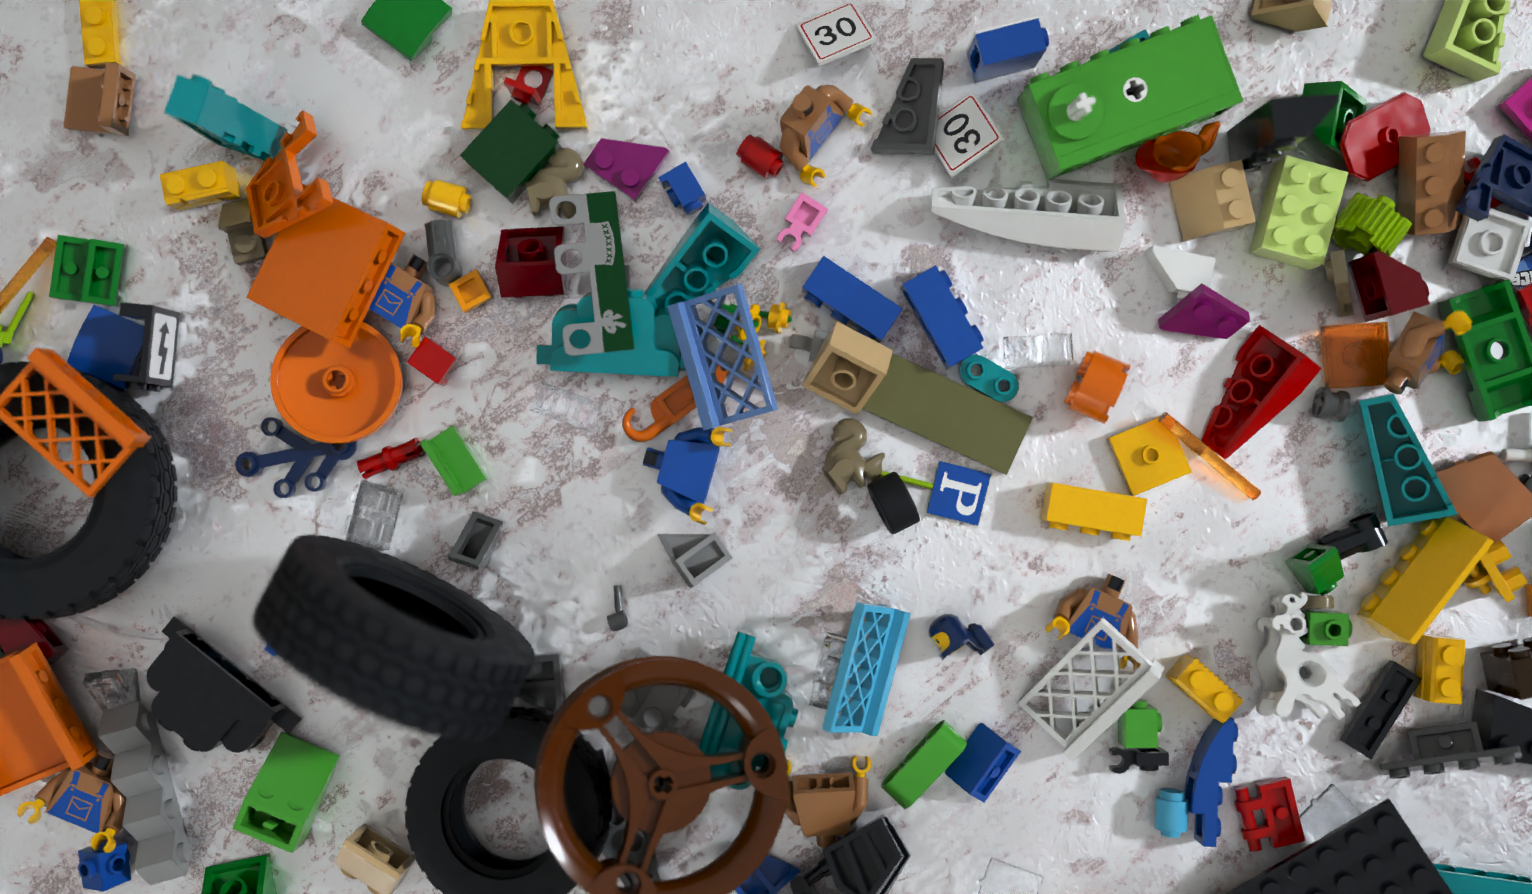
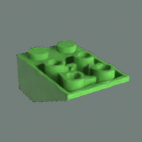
M282 731L244 798L232 829L293 853L306 841L341 755Z

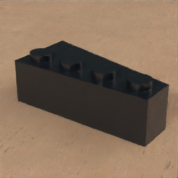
M1476 689L1472 722H1477L1483 749L1491 750L1520 746L1522 757L1515 758L1516 762L1532 764V709L1498 695Z

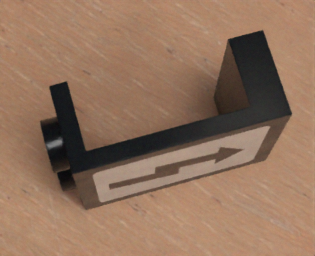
M121 302L120 316L145 321L140 376L113 374V380L126 382L125 388L160 392L161 386L173 387L180 312L154 305Z

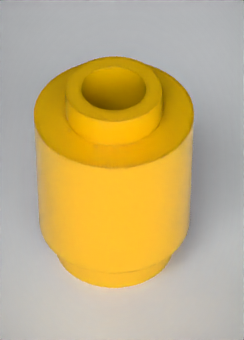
M436 179L434 182L429 180L426 182L421 201L422 205L428 206V209L431 211L460 218L463 213H468L472 196L468 195L467 187Z

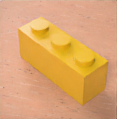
M1046 483L1040 520L1049 521V528L1068 530V524L1081 526L1080 533L1099 536L1100 530L1112 532L1111 538L1130 541L1131 535L1140 537L1142 535L1147 499L1058 483Z

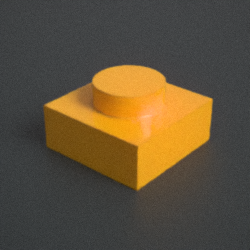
M477 269L448 284L464 313H468L493 299Z

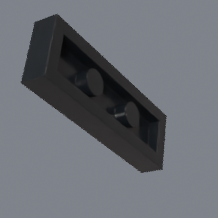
M1389 660L1339 740L1365 757L1372 759L1422 678L1397 662Z

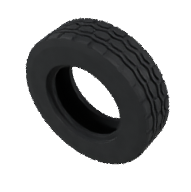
M511 707L501 726L490 737L474 741L470 739L465 741L439 737L419 760L420 765L416 766L411 777V786L407 790L405 806H407L405 811L406 829H408L407 837L411 851H414V858L421 871L425 872L426 878L437 890L439 889L443 892L442 894H568L577 885L558 863L550 847L538 856L520 860L507 859L491 853L473 836L464 813V795L468 781L481 763L495 759H509L521 762L535 770L542 738L554 714L548 715L546 711L531 707L529 709H525V707ZM579 733L566 764L564 776L565 804L572 827L585 848L598 859L604 849V844L607 842L611 828L609 822L612 821L613 803H610L612 798L610 781H607L606 775L608 774L602 760H599L596 756L598 753L589 741L586 742L583 738L584 735Z

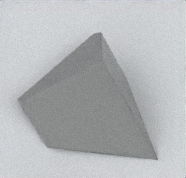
M715 532L713 534H657L671 562L690 589L732 559V556Z

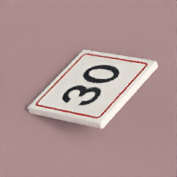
M853 0L796 24V28L819 67L877 42L875 34Z
M973 90L938 116L935 152L951 177L1005 141Z

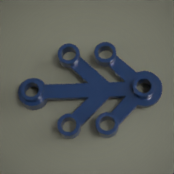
M268 417L261 423L262 432L267 436H276L293 448L263 455L257 452H243L237 457L235 467L242 476L255 477L263 472L264 467L295 461L285 478L278 480L273 487L277 497L289 498L295 494L297 483L314 457L326 455L317 472L308 474L304 480L305 487L309 491L316 492L326 487V479L339 460H347L355 454L358 444L357 441L347 443L341 451L336 448V444L322 442L311 444L283 426L280 419ZM271 421H274L277 426L273 433L268 430V424ZM247 458L252 462L249 470H246L243 466ZM315 476L320 479V485L317 488H314L311 484V480ZM283 483H287L289 486L287 494H283L280 490Z

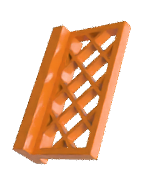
M35 348L27 357L30 362L0 395V419L85 495L94 497L136 448L143 447L151 437L53 349ZM36 371L44 377V392H30L29 378ZM53 386L57 388L59 391H54ZM54 395H64L69 399L70 414L55 415ZM31 396H45L46 415L32 416ZM13 397H22V417H14L4 408ZM79 417H89L94 422L95 436L80 437ZM55 418H70L71 438H57ZM47 419L48 439H38L33 434L32 420ZM103 430L108 434L107 436H103ZM104 439H114L123 447L114 459H105ZM95 440L96 460L81 461L80 441ZM72 441L73 461L64 462L58 457L57 442ZM97 463L98 478L90 485L83 479L82 464Z

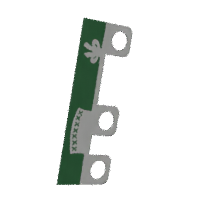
M615 191L564 195L551 198L549 207L553 224L559 226L584 223L586 242L558 245L554 250L556 270L560 274L589 272L595 322L570 324L564 327L563 341L565 352L570 356L634 350ZM560 202H572L576 206V214L570 219L560 218L556 214V206ZM573 249L581 254L582 261L577 267L568 268L562 264L561 255L566 250ZM576 330L587 331L591 337L590 344L583 349L574 348L569 341L571 333Z

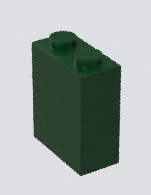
M511 99L460 156L513 204L526 190V182H529L537 171L547 167L548 158L553 155L554 151L560 150L562 147L557 141L560 136L548 124L541 127L534 120L537 115L525 103L518 106Z

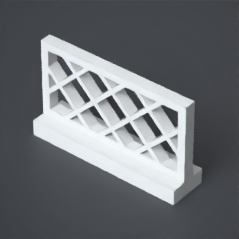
M1102 617L1017 704L1065 748L1063 753L1073 762L1160 679L1164 667L1156 659L1150 661ZM1101 629L1112 638L1113 649L1095 648L1094 636ZM1089 642V648H1083ZM1076 654L1090 655L1091 670L1074 669L1073 657ZM1096 655H1113L1114 670H1097ZM1119 656H1132L1140 666L1135 671H1120ZM1068 663V669H1062ZM1055 675H1068L1070 690H1053L1052 678ZM1075 676H1092L1093 691H1076ZM1097 677H1115L1116 689L1113 692H1099ZM1034 696H1048L1049 710H1038L1029 701ZM1054 696L1071 697L1072 712L1055 711ZM1076 697L1093 698L1094 710L1091 713L1077 712ZM1099 698L1105 699L1099 704ZM1056 718H1072L1073 730L1067 736L1056 727ZM1078 719H1084V720L1078 725Z

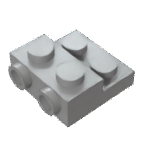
M641 647L634 658L654 655ZM654 685L634 689L625 693L620 710L632 719L631 722L647 732H670L678 718L673 716L679 705L685 708L695 691L672 685Z

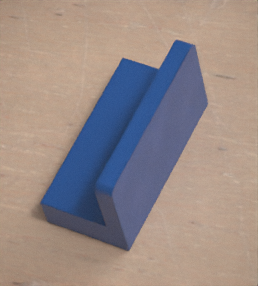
M980 723L966 741L967 745L963 752L950 764L945 774L969 795L985 803L1021 751L996 734L988 726Z

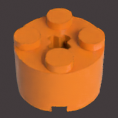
M1095 350L1093 353L1087 351L1076 372L1077 375L1081 376L1080 381L1074 380L1068 390L1064 403L1069 405L1068 409L1105 424L1109 418V415H1107L1110 406L1114 408L1128 374L1126 372L1130 369L1131 365Z

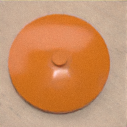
M362 322L350 348L301 326L279 348L271 368L270 386L276 408L293 429L318 442L347 444L369 437L381 429L392 417L401 398L403 373L397 353L389 341L379 331Z

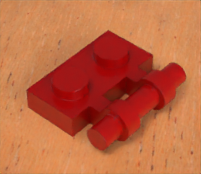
M1284 776L1255 783L1258 794L1255 797H1249L1247 786L1234 788L1237 798L1234 801L1237 812H1240L1243 823L1241 833L1243 839L1247 840L1250 852L1262 850L1260 839L1268 837L1270 846L1273 848L1305 841L1290 778ZM1254 810H1262L1265 824L1256 825Z

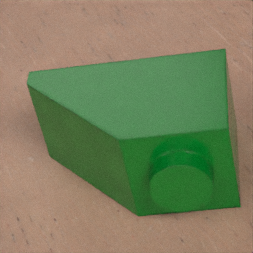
M1309 544L1285 561L1307 593L1316 595L1328 594L1338 586L1336 582L1345 577L1339 552L1334 546Z

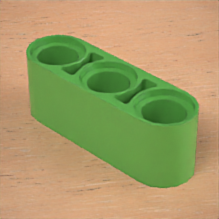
M945 720L940 721L888 774L882 782L881 788L903 809L909 808L963 752L967 742Z

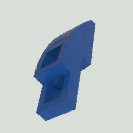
M1229 717L1224 723L1213 719L1208 725L1193 754L1185 782V798L1189 800L1188 811L1195 814L1194 839L1205 847H1216L1217 837L1221 835L1218 805L1222 804L1223 793L1219 783H1232V774H1235L1237 769L1236 756L1233 754V744L1238 739V726L1232 717Z

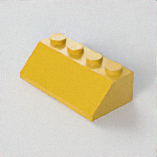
M1449 517L1424 520L1418 528L1419 534L1416 538L1401 549L1399 553L1400 558L1396 564L1388 568L1381 575L1379 580L1381 583L1376 590L1369 593L1360 604L1361 609L1356 615L1384 637L1415 645L1494 541L1489 537Z

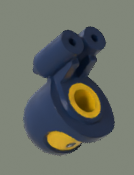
M953 614L939 616L931 623L928 630L929 637L933 639L942 652L939 655L942 660L964 645H967L974 652H978L980 656L995 645L981 625L973 623L969 624L968 628H966L958 616Z

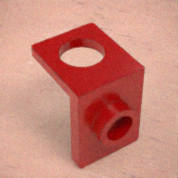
M522 66L516 81L506 77L504 84L509 90L512 99L526 105L531 102L540 106L554 72L543 66ZM530 71H537L542 75V83L537 88L525 85V76Z

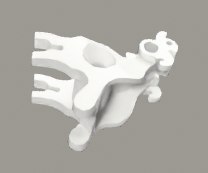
M1305 592L1299 593V597L1294 594H1287L1272 598L1270 604L1275 608L1274 615L1259 618L1255 623L1258 632H1264V627L1266 631H1269L1267 643L1256 658V668L1263 680V689L1256 703V711L1259 715L1266 717L1273 713L1279 717H1287L1293 710L1295 700L1304 704L1319 719L1325 716L1324 711L1320 708V703L1336 719H1342L1345 714L1341 710L1338 700L1347 701L1351 707H1357L1361 702L1339 683L1337 673L1319 655L1302 651L1305 648V644L1299 637L1309 631L1306 628L1305 614L1299 610V608L1307 603L1308 597Z

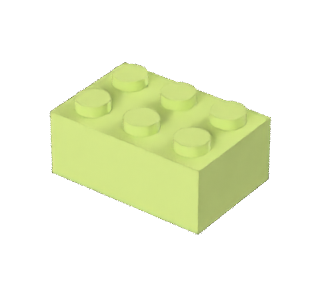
M1288 155L1273 163L1249 254L1307 270L1323 265L1348 172Z

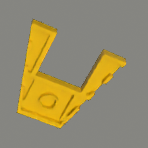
M489 0L480 38L481 45L478 58H476L474 64V76L466 99L467 106L464 120L461 121V129L483 130L494 118L493 67L554 66L555 128L588 129L554 1Z

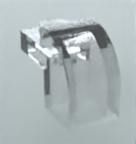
M830 632L826 633L813 678L810 706L827 710L846 636Z

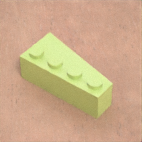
M1445 0L1423 57L1476 82L1500 74L1502 62H1498L1499 51L1501 47H1504L1506 33H1502L1505 15L1509 14L1511 1Z

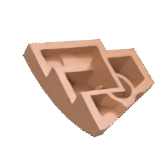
M1492 451L1476 455L1469 460L1463 459L1453 462V467L1436 471L1460 517L1473 530L1489 537L1494 542L1501 540L1532 517V493Z

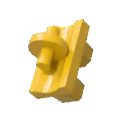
M1501 540L1493 542L1479 562L1483 569L1479 570L1476 565L1470 572V575L1464 580L1467 588L1478 587L1482 594H1487L1491 591L1488 582L1491 580L1499 595H1502L1506 603L1515 599L1512 592L1528 582L1517 566L1501 573L1499 572L1496 565L1512 558Z

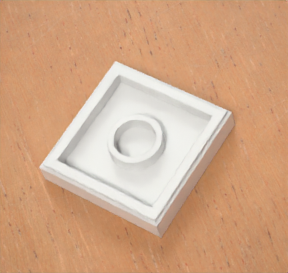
M1492 208L1489 210L1488 218L1478 222L1463 215L1447 264L1500 282L1510 280V283H1513L1532 222Z

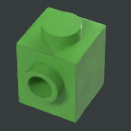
M1301 610L1305 614L1306 628L1309 630L1308 633L1299 637L1303 643L1309 645L1348 646V638L1352 635V623L1349 619V614L1339 611Z
M1138 699L1118 718V743L1125 748H1158V732L1162 731L1161 714L1157 713L1155 707L1147 704V700Z

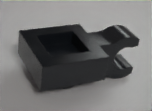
M1112 747L1109 749L1111 755H1121L1122 758L1120 764L1109 765V769L1117 774L1126 772L1133 764L1139 766V769L1143 771H1157L1159 766H1169V753L1161 747L1128 749Z

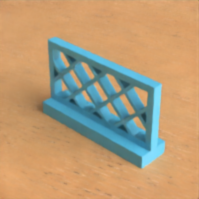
M856 602L822 730L830 733H865L870 736H878L911 613L884 604L874 605ZM868 633H870L869 638L866 641L865 637L868 635ZM860 664H861V668H860L859 672L857 673V668H858V667L860 666ZM853 695L852 701L848 703V700Z

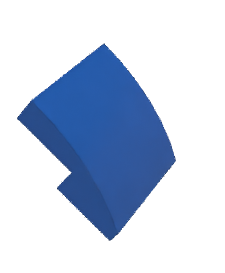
M93 305L77 334L67 363L79 372L127 391L128 388H125L126 382L113 380V374L137 375L141 366L139 359L142 356L144 326Z

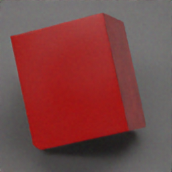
M424 337L407 363L435 383L445 386L448 380L444 377L455 363L456 357L444 350L433 339Z

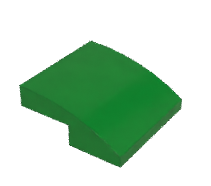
M375 0L361 20V24L412 62L432 42V34L452 16V7L442 0Z
M58 235L49 297L116 307L125 245L102 240H88Z

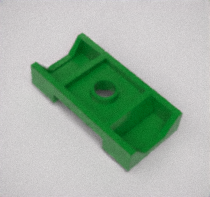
M1510 280L1498 282L1438 302L1437 305L1443 321L1450 314L1458 310L1465 312L1472 321V328L1462 335H1456L1454 332L1462 358L1465 360L1464 364L1473 390L1469 391L1468 394L1477 421H1492L1500 415L1532 406V344ZM1449 328L1446 331L1452 332L1453 330L1452 328ZM1494 342L1499 343L1503 348V354L1500 359L1494 358L1491 354L1490 348Z

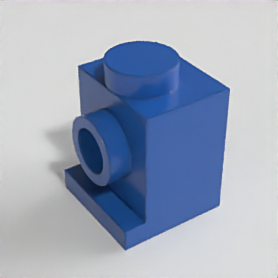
M686 161L658 177L663 189L671 188L666 193L675 208L681 205L684 212L689 216L703 207L702 203L706 201L705 193Z

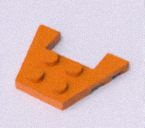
M303 110L295 118L300 123L293 133L285 132L280 139L281 149L274 159L268 156L246 187L254 233L263 238H267L333 204L329 182L317 177L304 190L302 187L296 155L317 136L313 116Z

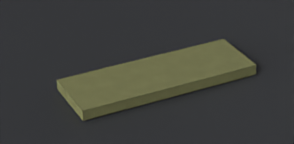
M893 353L886 376L862 408V410L1007 475L1033 418Z

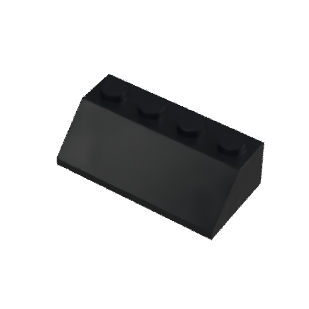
M1339 94L1271 98L1227 131L1229 162L1242 160L1244 172H1255L1261 170V166L1272 163V159L1283 156L1286 150L1295 149L1296 144L1307 138L1340 101Z

